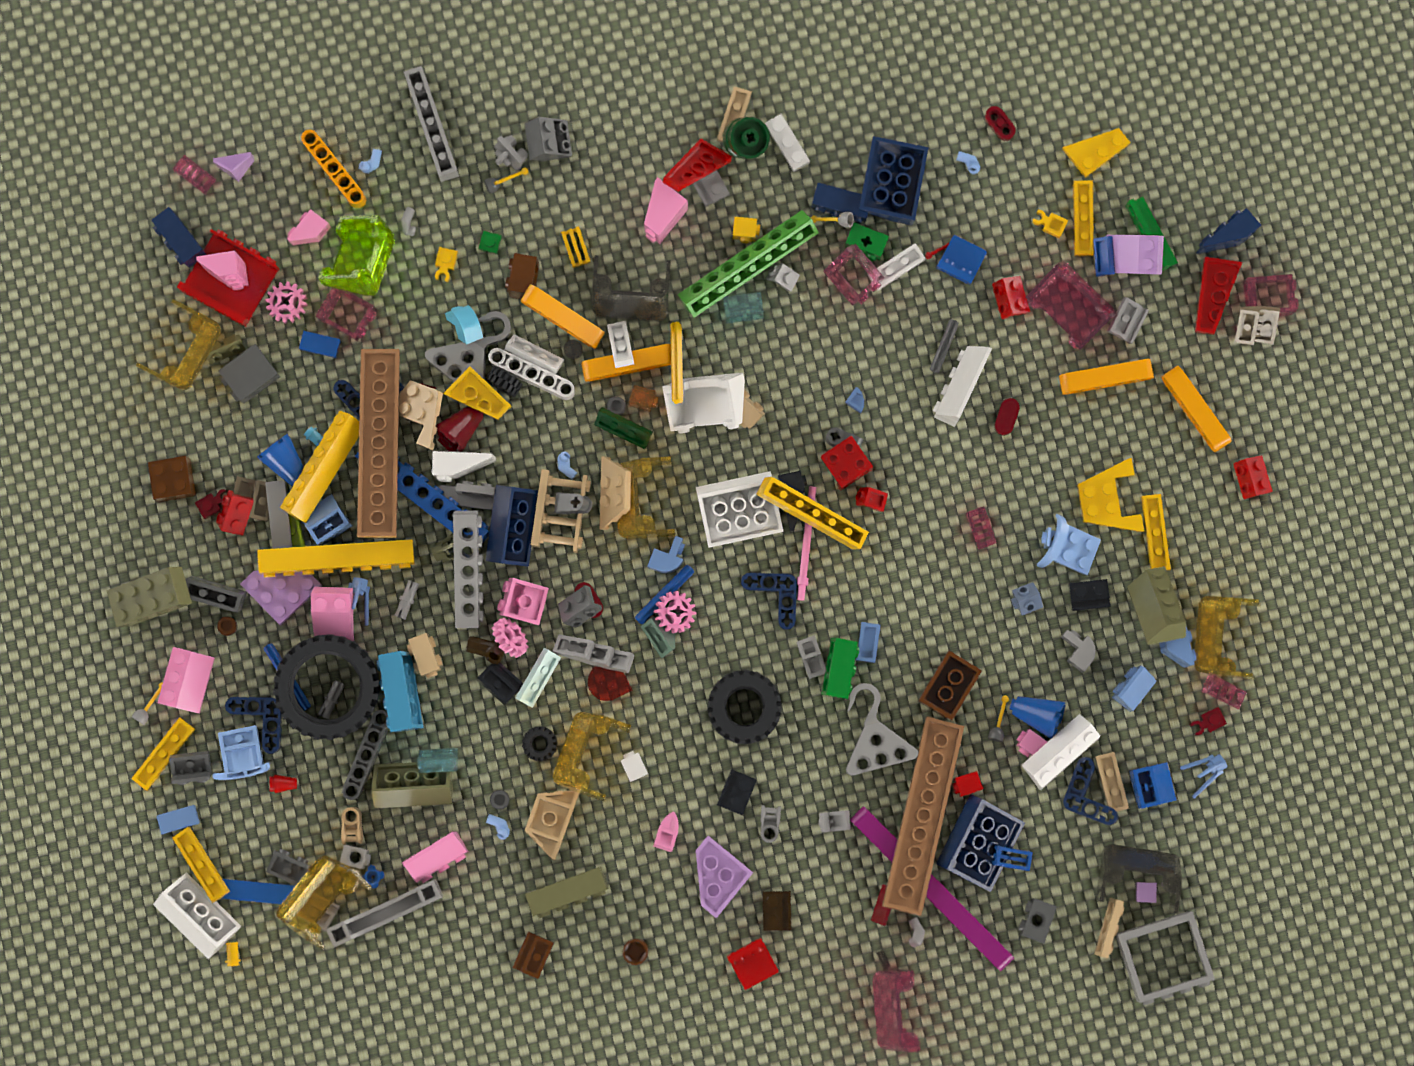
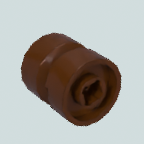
M639 938L631 939L623 948V957L631 965L642 964L648 956V946Z

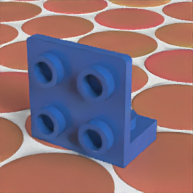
M953 235L936 269L971 285L987 251Z

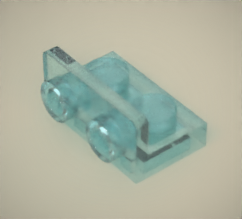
M458 748L419 750V758H417L419 773L458 771Z

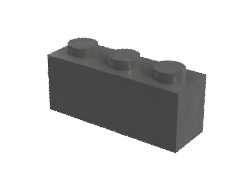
M195 576L186 578L191 600L236 613L243 609L247 591Z

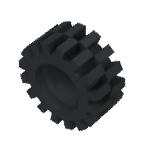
M496 366L492 368L486 377L488 383L515 398L523 385L515 377Z
M537 726L529 729L522 740L524 753L534 761L542 762L549 760L557 751V738L546 727ZM538 736H542L547 740V747L541 752L536 751L532 745L533 740Z

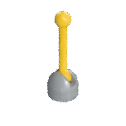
M843 212L839 217L811 216L814 223L817 221H838L843 227H852L854 223L852 212Z
M163 682L159 684L158 690L146 707L135 711L131 716L143 725L146 724L148 721L147 711L160 694Z

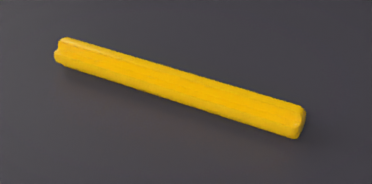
M676 321L670 325L672 401L674 404L683 402L682 325Z

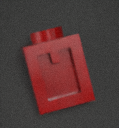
M860 487L856 494L855 505L884 512L888 493L871 487Z

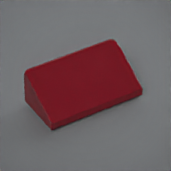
M885 884L881 887L871 917L872 922L883 926L887 924L891 908L882 906L887 887Z

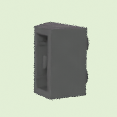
M537 117L524 123L530 160L549 161L572 157L567 120Z

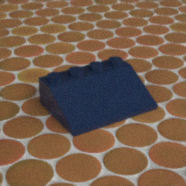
M873 136L859 210L892 222L912 226L916 218L929 147Z
M970 794L936 864L991 892L1003 869L1002 866L992 865V862L995 860V857H993L994 853H996L995 845L1013 848L1025 822ZM1001 851L1002 855L1009 856L1011 853L1007 851ZM1000 858V862L1006 863L1007 859Z

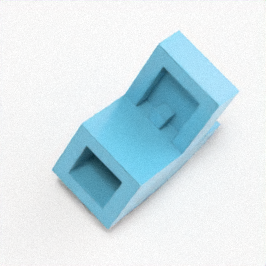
M469 305L465 307L457 306L445 313L446 319L455 325L458 339L466 345L483 338L479 320Z

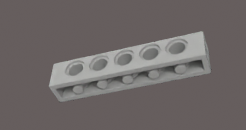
M422 66L404 71L441 182L459 177Z
M455 511L453 514L455 628H479L480 622L484 620V613L480 611V604H483V592H480V585H483V573H479V566L483 564V556L479 554V547H482V535H479V528H482V516H478V511ZM470 528L473 534L467 536L464 534L463 529ZM471 547L473 554H466L463 548ZM471 566L474 572L466 573L464 567ZM467 584L472 585L474 591L467 592L464 586ZM470 603L474 606V610L468 611L464 605Z

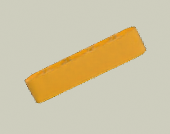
M314 130L304 131L301 140L306 149L350 205L356 209L362 208L366 204V197L360 187ZM315 137L313 143H307L308 138ZM320 152H327L324 158H318ZM332 166H338L336 172H329ZM344 180L350 181L347 187H341V183ZM354 195H361L359 201H352Z
M529 285L520 300L524 305L593 349L597 348L605 334L602 329L534 285Z
M671 344L632 351L634 364L615 368L613 355L585 360L581 362L585 382L670 366Z
M1150 359L1059 375L1062 395L1141 382L1154 378Z
M1179 366L1174 367L1161 376L1170 393L1213 452L1216 453L1231 443L1232 440L1227 431Z

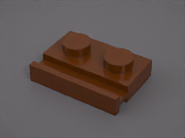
M528 931L512 968L539 979L554 942Z

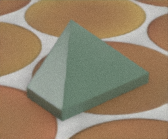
M652 617L640 627L660 657L663 658L675 649L676 633H672L671 630L666 632V626L659 627L661 621L655 620L656 617Z

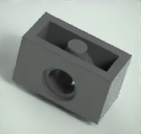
M1032 898L1031 901L1028 900L1025 907V912H1027L1026 918L1021 920L1018 929L1021 931L1020 935L1045 943L1057 906ZM1036 914L1041 917V923L1037 926L1032 923V917Z

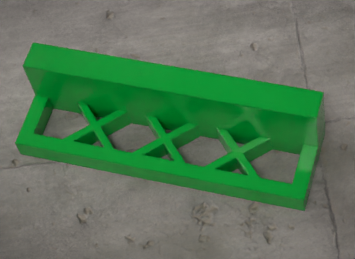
M1143 196L1136 200L1133 198L1127 202L1125 207L1140 235L1164 236ZM1165 237L1163 241L1162 271L1178 263Z

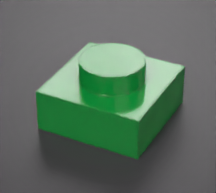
M483 230L478 249L497 255L502 235Z

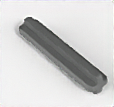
M950 319L930 367V371L934 373L940 372L959 325V322Z

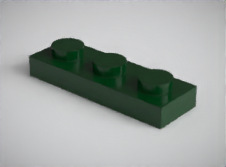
M603 407L599 410L594 423L595 426L643 449H646L653 433V431Z

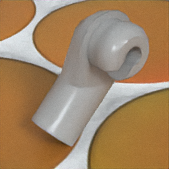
M410 207L405 209L401 219L403 233L406 236H414L416 233V227L411 226V220L415 211Z
M915 917L908 921L914 930L913 936L909 939L911 947L920 946L925 935L924 928L918 918Z

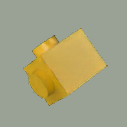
M734 217L733 240H740L741 243L746 244L755 241L756 236L760 235V225H757V219Z

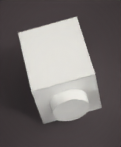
M634 751L623 755L624 759L621 760V763L630 782L648 775L639 753L635 754Z

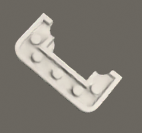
M732 373L684 378L683 402L674 404L672 401V384L669 383L662 386L670 431L687 433L690 431L689 428L694 426L723 424L728 429L738 428L743 419L744 374Z

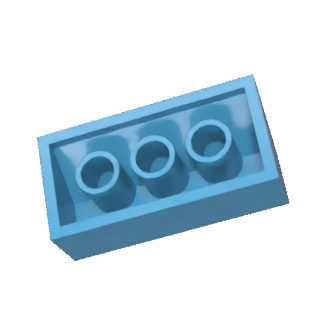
M405 651L378 655L377 668L381 671L380 687L382 691L384 690L385 695L383 705L388 714L386 718L388 729H390V732H401L424 728L412 656H410L409 652Z

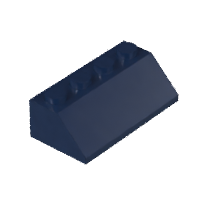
M496 485L485 561L529 566L538 490Z

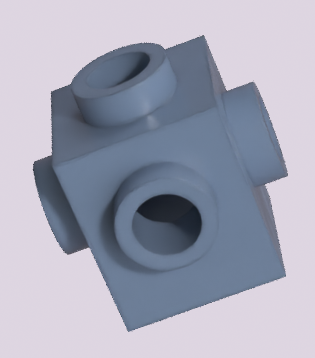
M1033 582L1012 590L1014 597L1011 599L1012 605L1015 610H1019L1021 615L1043 608L1040 593Z

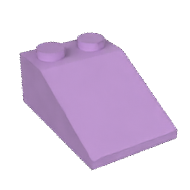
M1107 235L1113 238L1115 273L1162 275L1164 236Z

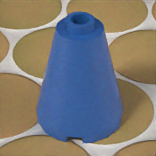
M288 434L257 456L262 463L292 487L304 468Z
M1018 696L1017 699L1012 700L1010 710H1012V715L1052 739L1057 734L1058 729L1056 728L1059 723L1061 724L1066 703Z

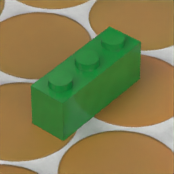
M831 638L821 695L848 699L853 690L851 680L856 672L854 662L859 654L858 642Z

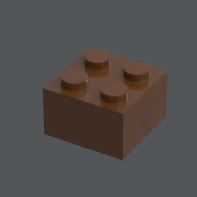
M514 253V258H510L509 269L511 274L510 277L506 278L505 288H507L511 298L521 300L530 284L536 286L540 267L537 257Z
M180 456L148 462L153 500L164 502L196 496L190 458Z

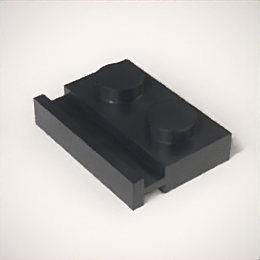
M1107 579L1068 584L1072 611L1111 607Z
M492 663L477 678V681L504 706L518 693L524 684L502 663Z
M731 769L717 805L743 816L757 779Z

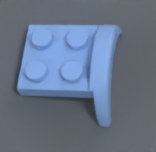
M1056 514L1057 527L1053 541L1045 556L1037 563V567H1046L1054 561L1083 575H1088L1101 539L1068 525L1063 516Z
M257 725L218 733L225 773H214L213 779L233 780L262 774L270 769V763L264 764Z

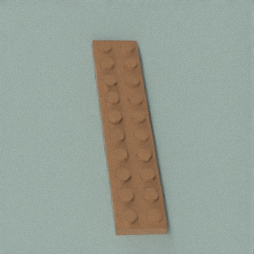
M361 349L358 538H397L399 349Z
M931 717L925 718L918 756L913 770L883 900V907L917 916L922 915L964 726Z

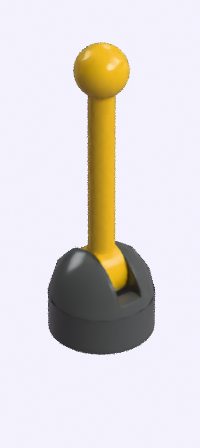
M524 167L521 171L503 179L497 180L491 177L485 179L484 183L489 194H492L499 189L501 183L522 174L527 175L529 170Z
M1006 695L1001 698L1002 706L997 726L992 728L988 734V739L992 741L1003 742L1004 732L1000 726L1006 703L1009 701V697Z

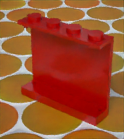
M211 229L212 237L204 251L207 255L235 251L246 263L248 286H243L244 288L240 290H232V288L227 287L208 273L197 261L185 283L180 281L177 288L184 294L246 327L280 269L274 259L268 256L265 259L260 256V252L252 247L247 249L243 247L244 243L235 238L232 241L227 238L228 235L219 229L216 232Z

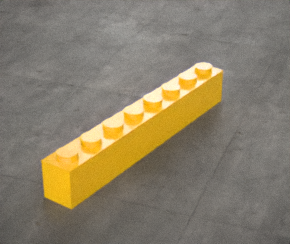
M413 539L257 550L258 571L260 575H264V578L275 577V574L283 573V576H295V572H302L303 575H313L314 571L330 574L334 573L333 570L341 569V572H353L354 568H360L361 571H371L372 567H380V570H389L391 566L398 565L399 568L404 569L411 568V565L415 564Z

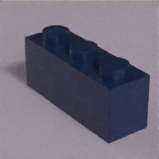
M817 183L811 205L815 212L820 214L827 212L833 214V217H839L843 212H852L854 223L857 224L866 223L868 213L859 210L862 194Z
M167 207L151 220L155 225L152 228L159 237L163 235L166 239L164 244L170 251L173 249L176 252L174 257L181 265L185 264L190 268L197 262V256L207 255L170 207Z

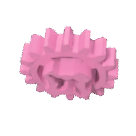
M280 282L279 288L273 286L274 292H268L270 298L265 299L270 304L266 306V309L271 311V317L276 316L275 320L278 322L282 318L284 324L287 323L288 319L294 323L295 317L300 320V312L305 314L303 307L308 306L303 301L307 299V296L301 295L304 292L302 288L298 289L297 284L291 287L290 282H287L286 286ZM298 299H299V304H298V307H297V309H296V308H295V307H296V302H297ZM284 300L289 301L290 304L286 305Z
M678 591L673 592V594L668 592L666 596L660 597L662 602H656L659 609L654 610L655 613H658V617L655 620L661 621L659 627L666 626V632L670 630L672 633H677V631L679 633L684 632V628H690L689 623L695 621L691 618L692 615H696V612L692 611L695 604L690 605L691 598L685 599V593L679 595ZM674 610V611H676L677 613H681V614H677V615H676V613H673V612H670V611Z
M503 617L494 623L492 635L495 636V642L500 644L499 648L505 654L509 652L510 657L515 656L517 658L527 651L526 649L529 646L526 643H528V640L525 639V633L521 632V627L516 622L512 623L509 618L506 620Z

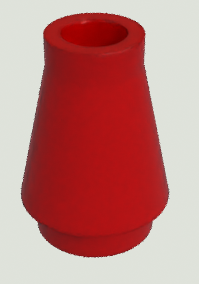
M276 774L270 776V792L280 793L297 789V778Z

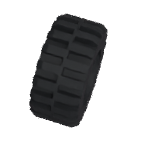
M737 670L723 676L714 685L708 700V714L711 724L718 734L736 744L759 742L770 735L779 722L782 709L781 698L776 686L761 673L750 670ZM737 690H752L762 700V714L751 725L736 724L727 714V700Z

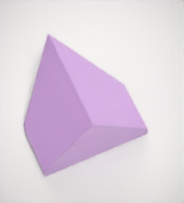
M251 152L213 158V162L218 168L239 182L254 162V157Z

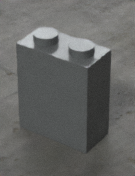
M256 344L218 370L222 375L219 377L225 387L229 385L233 390L230 394L236 401L240 400L243 404L280 378V375Z

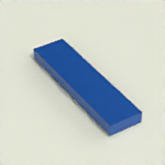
M223 879L230 892L220 899L284 905L297 904L298 886Z

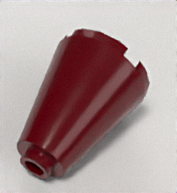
M469 406L464 407L435 425L437 427V434L440 437L438 442L449 452H463L484 415L482 412Z

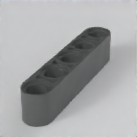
M378 710L372 715L343 786V796L348 800L359 799L364 791L388 732L386 722L380 725L377 721L380 714H385L386 718L388 717L386 711ZM373 732L379 734V739L375 743L370 740V735ZM365 750H370L372 753V757L368 761H365L362 756ZM358 768L364 770V776L361 779L355 776V771ZM351 786L357 789V794L354 797L348 794V789Z

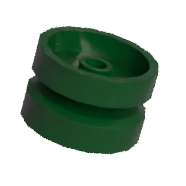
M755 117L736 118L729 122L723 133V144L726 151L738 159H751L761 156L767 150L770 142V133L766 124Z

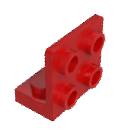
M852 436L820 457L837 481L836 485L840 491L873 469V465Z
M761 937L727 955L728 961L745 990L779 972Z

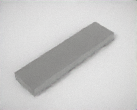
M285 480L265 482L273 549L291 548L293 546L289 514L280 508L284 498L287 496Z

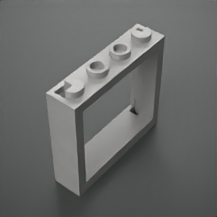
M1193 911L1183 912L1119 932L1116 935L1138 1003L1143 1002V1005L1154 1003L1155 998L1167 999L1173 997L1174 992L1186 993L1192 991L1191 987L1199 985V988L1211 985L1210 981L1215 980ZM1188 921L1205 976L1143 995L1126 940Z

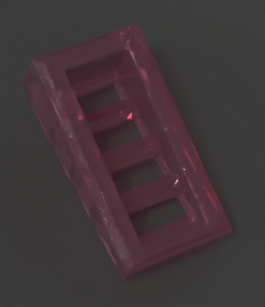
M185 155L182 156L173 168L175 173L203 194H206L216 181L214 177ZM195 168L194 172L188 177L189 172ZM201 173V176L197 179V181H193L197 177V175ZM205 177H207L208 180H207V181L205 182V184L201 187V186H200L201 182L205 179Z
M984 506L965 514L978 550L997 543ZM979 514L982 515V518H979V519H976V520H973V518H972V517L977 516V515H979ZM984 521L985 525H982L977 528L975 527V524ZM987 529L988 532L978 535V531ZM990 536V540L980 542V539Z
M1214 675L1207 677L1201 691L1236 709H1240L1247 693ZM1221 685H1223V688L1220 694L1218 695L1219 689ZM1228 689H1231L1226 699L1225 696L1227 694ZM1235 692H1238L1235 701L1232 702Z

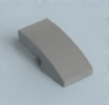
M815 635L797 641L796 643L808 678L812 679L825 674L826 667Z

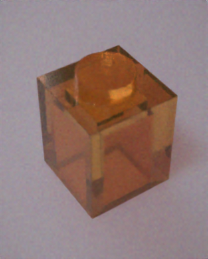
M634 385L629 399V406L651 412L652 408H656L659 397H656V391Z

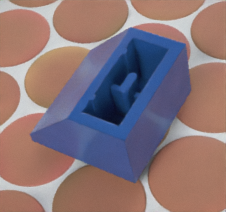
M1167 762L1129 771L1138 809L1176 801Z

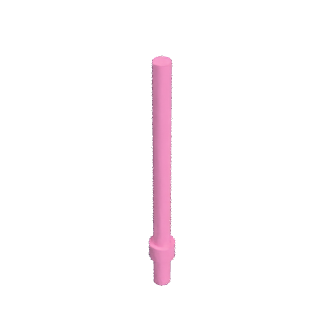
M809 486L808 498L815 501L816 487ZM805 523L800 574L797 577L798 601L805 600V590L809 580L807 578L812 526Z

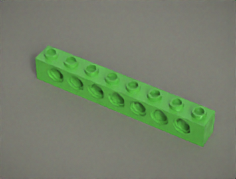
M801 210L677 295L685 309L695 318L819 232L812 219Z

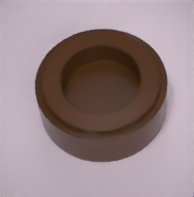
M229 616L222 617L217 624L218 631L225 636L233 635L238 628L236 620Z

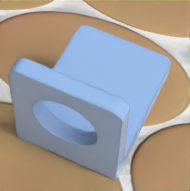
M1051 527L1042 532L1041 543H1044V549H1049L1052 537L1056 532L1051 530Z

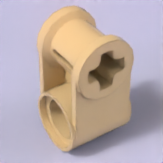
M357 807L347 808L342 813V844H346V842L362 844L363 842L362 813ZM350 810L356 813L355 821H350L347 817Z

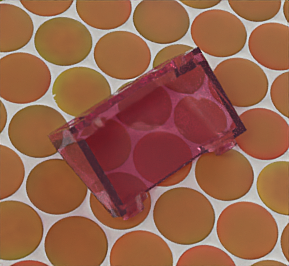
M1064 261L1056 264L1026 296L1028 299L1027 303L1033 309H1043L1069 334V344L1079 350L1117 314L1115 309Z
M911 968L877 971L872 979L877 1042L884 1050L920 1052L918 1036L913 1032H907L906 1028H902L900 992L909 991L914 986V971Z

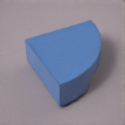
M856 387L845 403L861 414L864 408V397L860 389Z

